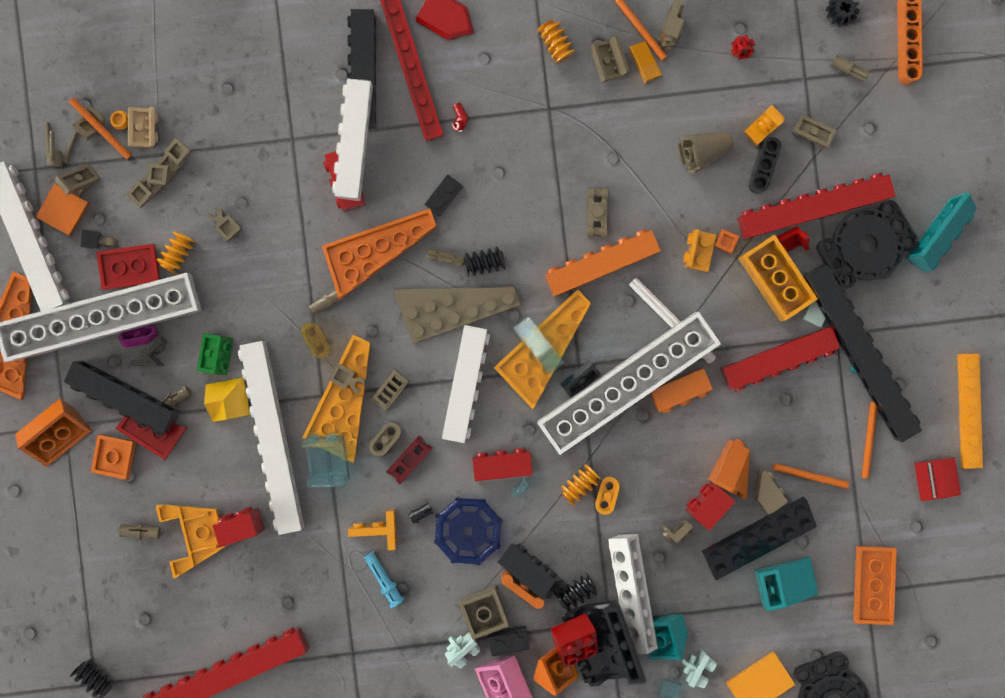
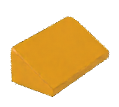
M645 41L629 47L628 52L645 84L662 76Z

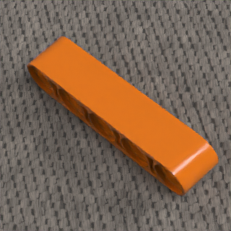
M897 0L898 78L900 83L906 86L920 79L923 72L922 0H912V2L909 0ZM907 14L912 17V21L907 18ZM907 33L911 34L912 40L907 37ZM907 52L912 54L913 59L908 57ZM908 71L913 74V78L908 76Z

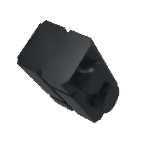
M526 625L488 634L492 657L530 650Z

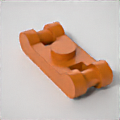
M509 571L502 573L501 581L504 586L533 607L540 609L544 606V599L532 593L522 582L519 583L513 579V575Z

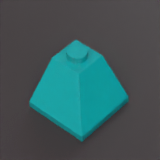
M671 614L654 618L653 624L658 648L648 654L649 659L681 660L688 636L683 614Z

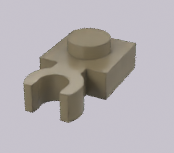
M216 206L215 209L218 211V216L213 217L210 213L207 215L210 220L218 223L214 228L229 242L242 228L229 214L224 217L223 210Z
M337 363L328 379L344 389H347L348 385H350L352 390L360 393L361 390L356 388V383L361 382L365 384L366 382L362 378H354L355 371L340 363Z

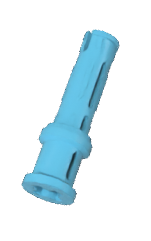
M372 551L363 558L382 587L381 593L385 594L390 603L389 607L393 608L403 602L405 597L400 595L396 588V582L394 583V581L390 580L375 552Z

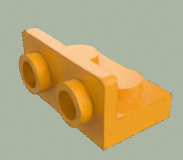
M694 229L692 233H689L687 238V244H690L688 252L685 251L683 263H686L685 268L709 272L716 234L702 232L699 229Z

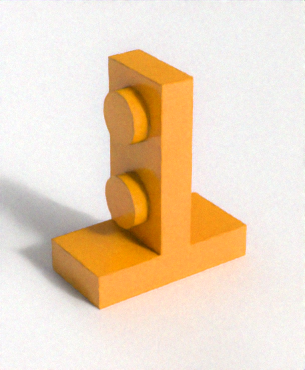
M771 105L743 133L757 146L785 118Z
M387 509L386 524L382 521L372 522V525H364L363 522L353 523V526L348 528V537L387 535L388 550H396L395 509Z

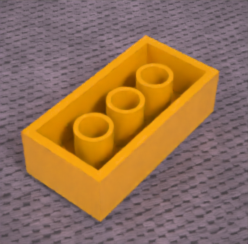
M776 235L768 237L738 257V260L779 321L788 320L818 300Z

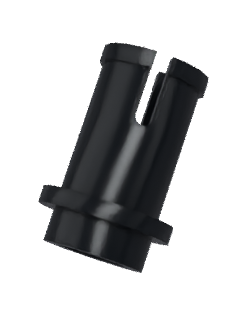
M427 502L414 511L410 510L411 512L408 515L414 524L416 522L419 523L421 519L434 512Z

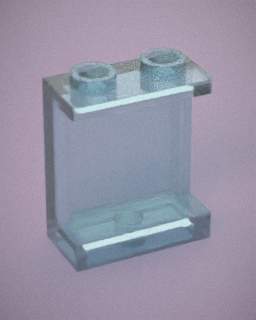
M332 433L326 436H318L317 434L307 436L301 443L302 448H306L310 472L307 486H345L350 479L344 435L337 436V434Z

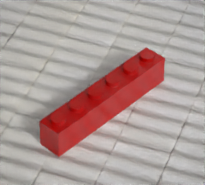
M825 327L720 369L728 389H734L737 392L745 389V385L751 382L753 385L763 382V378L769 375L771 378L782 374V370H795L803 362H806V364L813 363L821 355H824V357L835 354L834 350L839 349L840 346L833 328Z

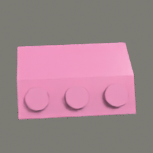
M515 655L501 656L474 668L487 698H533Z

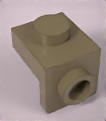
M92 106L87 108L88 111L105 127V118L103 114L99 110H95ZM84 117L73 123V129L86 141L99 133Z
M684 519L672 532L664 524L661 528L664 530L662 534L669 541L673 539L678 543L682 538L686 539L691 534L693 526Z

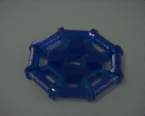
M455 497L451 504L435 516L437 519L434 544L438 545L452 564L464 563L477 564L479 566L487 557L501 547L500 535L503 520L498 517L483 498L481 500ZM463 506L478 508L476 512L464 511ZM456 508H459L460 513L452 520L447 518ZM481 509L492 521L486 522L479 514ZM444 522L449 524V535L443 536ZM489 526H493L492 540L487 538V529ZM464 527L473 528L471 536L464 534ZM451 540L457 547L455 553L444 541ZM485 542L490 544L489 547L478 555L477 549ZM461 550L473 551L474 557L460 556L459 553Z

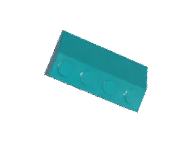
M968 192L949 199L920 238L918 246L906 257L908 261L923 272L935 270L939 266L940 258L946 255L952 248L951 243L962 235V228L973 220L975 216L973 214L977 207Z

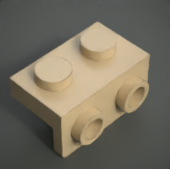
M128 107V147L153 148L155 143H158V132H155V124L158 123V113L155 112V107H150L149 109Z

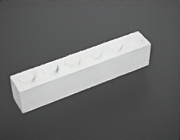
M347 79V85H343V96H345V104H341L343 122L339 124L338 129L341 141L337 143L336 153L339 154L338 162H335L334 173L337 174L336 181H333L332 193H335L337 199L361 201L373 90L371 81Z
M464 325L442 439L465 443L466 439H470L471 428H468L469 420L473 421L475 409H472L473 401L477 402L479 390H476L477 382L481 383L483 372L479 371L480 365L485 364L487 354L483 352L484 345H488L490 339L487 329Z

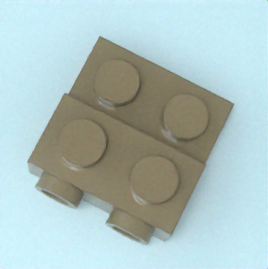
M683 0L673 1L660 34L658 44L665 50H672L675 43L678 44L685 30V27L682 26L684 19L680 18L684 6L681 5Z

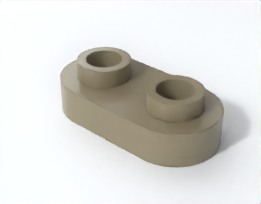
M389 422L382 427L369 445L373 455L383 456L389 451L401 436L399 424ZM390 428L395 429L394 435L389 434ZM377 443H382L383 449L379 450L376 446Z

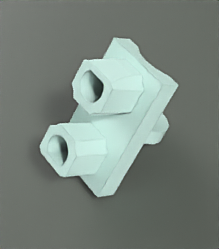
M468 632L464 637L460 635L457 639L453 636L448 638L451 644L447 647L448 651L445 653V656L451 667L455 665L461 669L467 663L465 655L469 652L472 656H476L481 649L476 639L472 640L470 632Z
M702 649L698 657L692 655L689 660L684 658L682 661L686 665L683 672L688 674L686 681L689 683L688 685L693 688L695 685L705 688L708 678L702 675L704 668L713 672L717 663Z

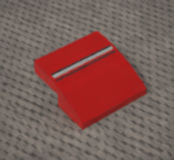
M955 457L914 462L920 501L961 495Z

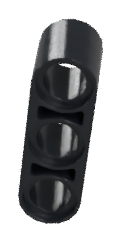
M776 137L768 138L760 146L748 185L750 191L755 194L765 191L770 185L782 146L781 141ZM767 143H771L774 146V152L767 149ZM762 161L767 162L768 170L761 167ZM756 179H759V180L762 181V183H763V187H762V188H758V187L756 186V184H755Z

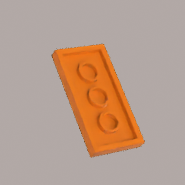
M856 546L853 622L855 624L894 625L897 548Z

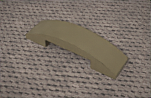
M175 138L164 150L165 155L157 162L158 165L171 167L169 181L179 171L191 153V150L178 138ZM148 174L141 181L138 180L126 193L140 208L166 186L147 183Z

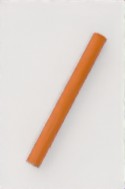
M615 0L614 2L660 60L663 61L667 55L625 1Z
M74 97L68 102L126 160L132 156Z
M870 402L862 478H869L877 417V406L874 402Z
M776 463L773 466V471L848 489L850 485L848 481Z

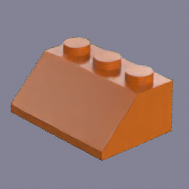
M59 398L18 431L15 437L18 449L47 467L90 433L91 428L71 405Z

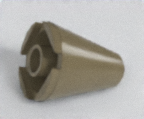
M727 132L684 135L679 138L681 143L678 144V154L682 165L686 164L688 167L686 169L687 172L692 174L731 151L734 140Z

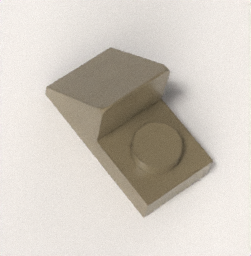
M89 164L58 175L55 182L66 195L75 193L79 197L97 183L100 177Z

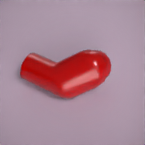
M461 102L453 106L457 117L455 122L452 123V128L459 132L465 129L468 121V115Z

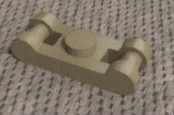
M588 187L587 237H593V235L607 236L608 188L594 189V187ZM594 197H601V202H594ZM593 222H600V228L593 227Z

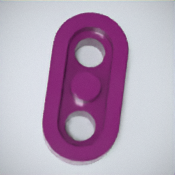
M148 325L119 334L118 339L123 347L128 348L153 343L158 338L159 333L154 325Z

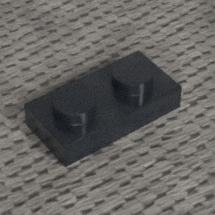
M447 174L427 200L425 206L438 216H441L463 188V185Z
M588 360L560 385L571 398L597 378L600 373L594 364Z

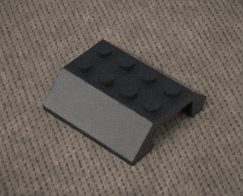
M616 600L585 604L572 609L562 617L564 623L586 613L596 630L598 653L591 658H585L578 662L579 667L587 666L580 669L584 683H589L590 687L600 686L607 679L627 678L629 684L647 682L621 606Z

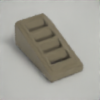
M393 370L371 400L387 411L410 381L397 370ZM395 377L402 385L399 386L392 379ZM390 383L398 390L394 392L387 385ZM386 389L393 397L387 396L383 390ZM379 395L384 397L389 402L385 404L378 398Z

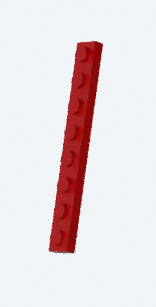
M380 0L425 142L443 137L444 135L401 1Z

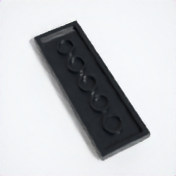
M803 496L702 550V553L715 580H718L816 528L817 525L808 501Z

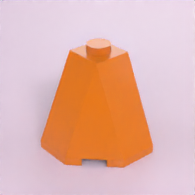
M737 438L735 441L729 439L708 480L746 499L750 449L745 447V442Z

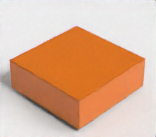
M721 229L714 247L732 254L740 236Z

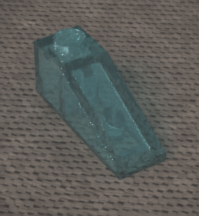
M529 316L513 328L547 374H550L564 363Z

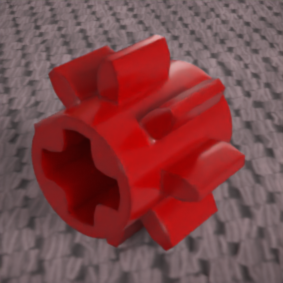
M748 35L738 36L734 42H731L733 47L731 52L733 56H737L738 60L748 59L755 52L753 46L756 44L753 38L749 39Z

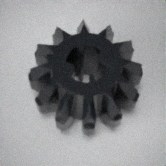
M829 0V6L825 10L829 12L827 18L833 19L831 24L837 22L838 27L843 26V24L849 26L851 22L857 19L856 15L860 12V9L856 8L859 2H854L853 0Z

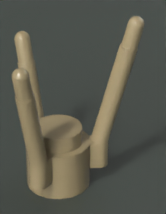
M46 122V165L63 167V163H68V157L78 132L74 131L63 156L62 151L54 150V131H50L49 122Z

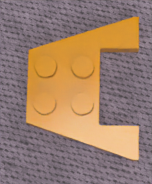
M156 505L159 523L176 518L180 519L188 551L187 557L169 562L173 579L224 548H219L212 525L218 522L217 519L220 518L218 508Z

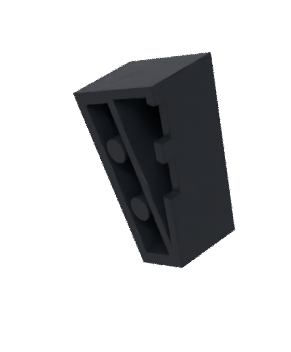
M520 543L518 545L511 544L498 563L541 599H550L564 580L551 568L544 566L539 558L528 554V550Z

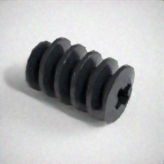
M495 247L494 253L490 248H488L487 254L480 250L479 256L475 251H473L472 257L465 253L468 277L470 271L473 276H476L477 270L484 274L485 268L489 273H491L492 267L499 271L500 265L506 270L503 251H500L498 247Z
M587 572L586 579L582 575L580 576V583L574 579L573 587L567 584V591L561 587V595L554 592L561 606L568 612L571 611V605L575 608L578 607L577 600L583 604L584 596L587 599H591L590 592L597 595L596 586Z
M91 659L82 662L71 673L70 677L76 675L75 682L82 680L81 687L88 685L87 692L94 690L92 697L100 695L99 698H104L112 689L114 680L112 679L107 682L108 674L101 677L102 669L95 672L97 665L95 664L90 667Z

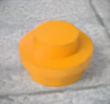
M120 110L115 111L110 118L111 125L117 130L126 129L128 127V114Z

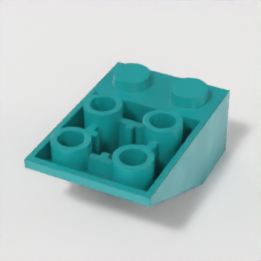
M810 556L754 569L761 604L767 611L785 608L818 595Z

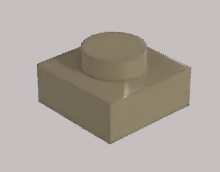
M149 163L147 183L168 186L171 167Z

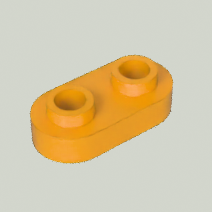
M607 476L603 478L599 485L595 508L602 515L610 514L616 504L620 485L614 477ZM609 482L613 484L611 489L606 488V484ZM603 501L608 502V505L605 508L601 507V503Z

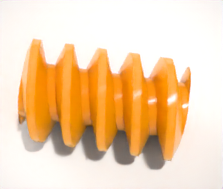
M550 20L541 25L537 31L542 33L541 38L546 40L544 44L549 47L548 52L553 53L552 60H557L555 64H559L570 58L576 50L568 49L572 43H565L568 35H561L565 31L564 28L558 30L561 22L555 23L554 20Z
M181 232L172 233L176 237V239L169 238L172 246H164L168 253L161 252L164 259L157 258L160 266L176 275L177 272L174 268H182L178 262H185L182 255L189 256L186 249H193L190 242L196 243L195 240Z
M586 464L583 465L585 472L580 469L578 470L579 477L574 474L572 475L574 482L567 480L569 487L561 486L563 490L561 493L574 507L576 506L574 499L582 501L580 494L587 496L585 489L592 491L591 484L598 486L597 478L602 480Z

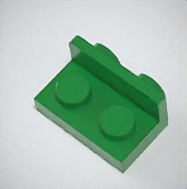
M203 333L197 371L215 375H227L233 338Z

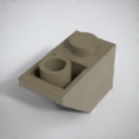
M760 469L757 474L754 499L762 510L769 515L788 503L785 498L787 494L782 487H777L773 482L776 479L770 471L766 472Z

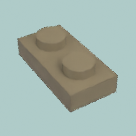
M803 114L799 116L792 131L793 134L825 149L829 147L836 132L835 129Z

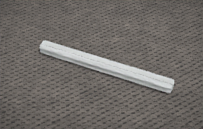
M635 278L629 284L671 328L681 322L638 278ZM711 351L702 357L708 364L712 363L716 358Z

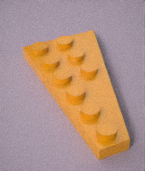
M579 290L575 291L494 367L532 409H534L591 304Z
M352 335L339 363L355 371L354 378H362L366 381L371 343L356 335ZM330 381L302 438L355 463L365 384L361 382L356 383V388L361 390L360 393L352 390L350 385H348L347 389H344Z

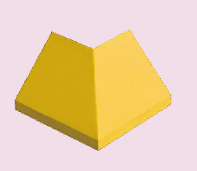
M244 378L206 384L204 405L212 422L251 415Z

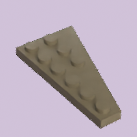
M514 287L393 289L412 343L520 306Z

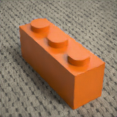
M699 368L662 384L649 394L658 412L662 411L664 414L674 410L673 406L680 404L684 406L691 403V399L696 396L700 399L709 395L708 391L713 390L704 368Z

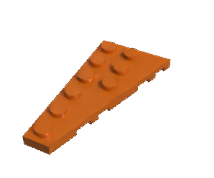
M429 208L322 245L338 299L344 298L435 230L437 226L431 209Z
M12 271L1 297L0 322L31 314L33 291L27 277L20 273ZM0 350L1 392L24 400L27 358L15 362H4Z

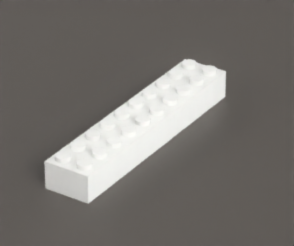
M183 273L0 322V350L4 362H15L200 312L202 309L192 274Z
M694 312L542 417L537 423L556 451L561 455L718 347L721 343L701 314Z

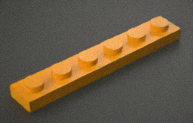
M957 354L961 468H983L980 354Z

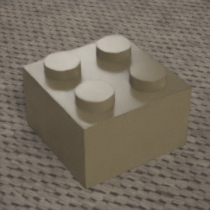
M496 585L459 599V605L472 640L509 626V620Z

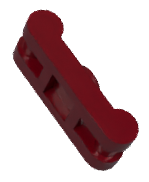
M420 435L386 471L389 475H393L399 484L405 480L433 449L430 444L427 445L422 441L423 438ZM416 446L422 450L419 455L414 451ZM399 465L405 469L403 473L396 469Z

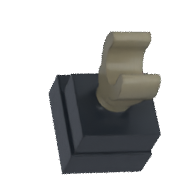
M82 229L80 247L87 249H100V245L116 247L117 239L101 237L100 232Z

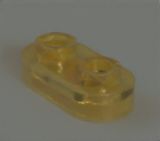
M306 323L302 327L301 334L311 354L316 358L327 357L331 347L322 329L316 323ZM312 328L315 330L313 336L309 334V330ZM320 345L324 346L322 353L318 351Z

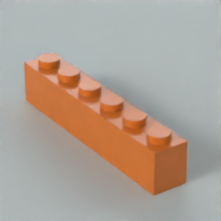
M646 229L636 232V237L634 238L624 237L618 240V244L615 246H611V244L605 245L600 248L601 252L594 254L592 251L584 254L582 260L576 262L573 259L566 262V266L558 269V266L547 270L548 274L545 275V279L553 297L659 253L661 250L653 231L647 232Z

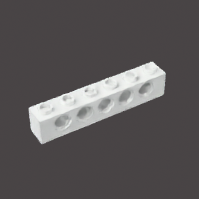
M638 534L617 535L608 539L619 605L621 606L637 654H649L658 647Z

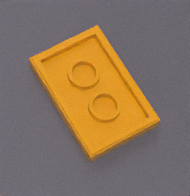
M773 651L725 682L735 698H776L795 686V683Z

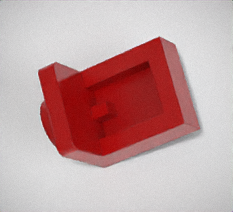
M798 226L777 236L786 252L798 246H801L805 251L809 250L808 242L810 238Z

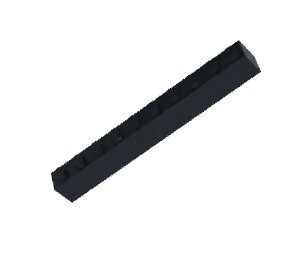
M827 264L819 265L803 275L818 298L815 302L829 326L833 328L839 344L870 398L877 406V410L893 438L904 442L922 431L919 426L920 420L911 412L909 401L903 398L900 385L894 382L891 377L892 371L883 363L881 352L875 349L872 336L868 332L866 333L863 328L864 322L855 314V307L849 299L847 300L844 294V287L835 279L834 276L836 274L833 268Z

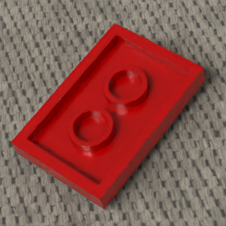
M156 244L96 252L102 290L137 286L161 280Z

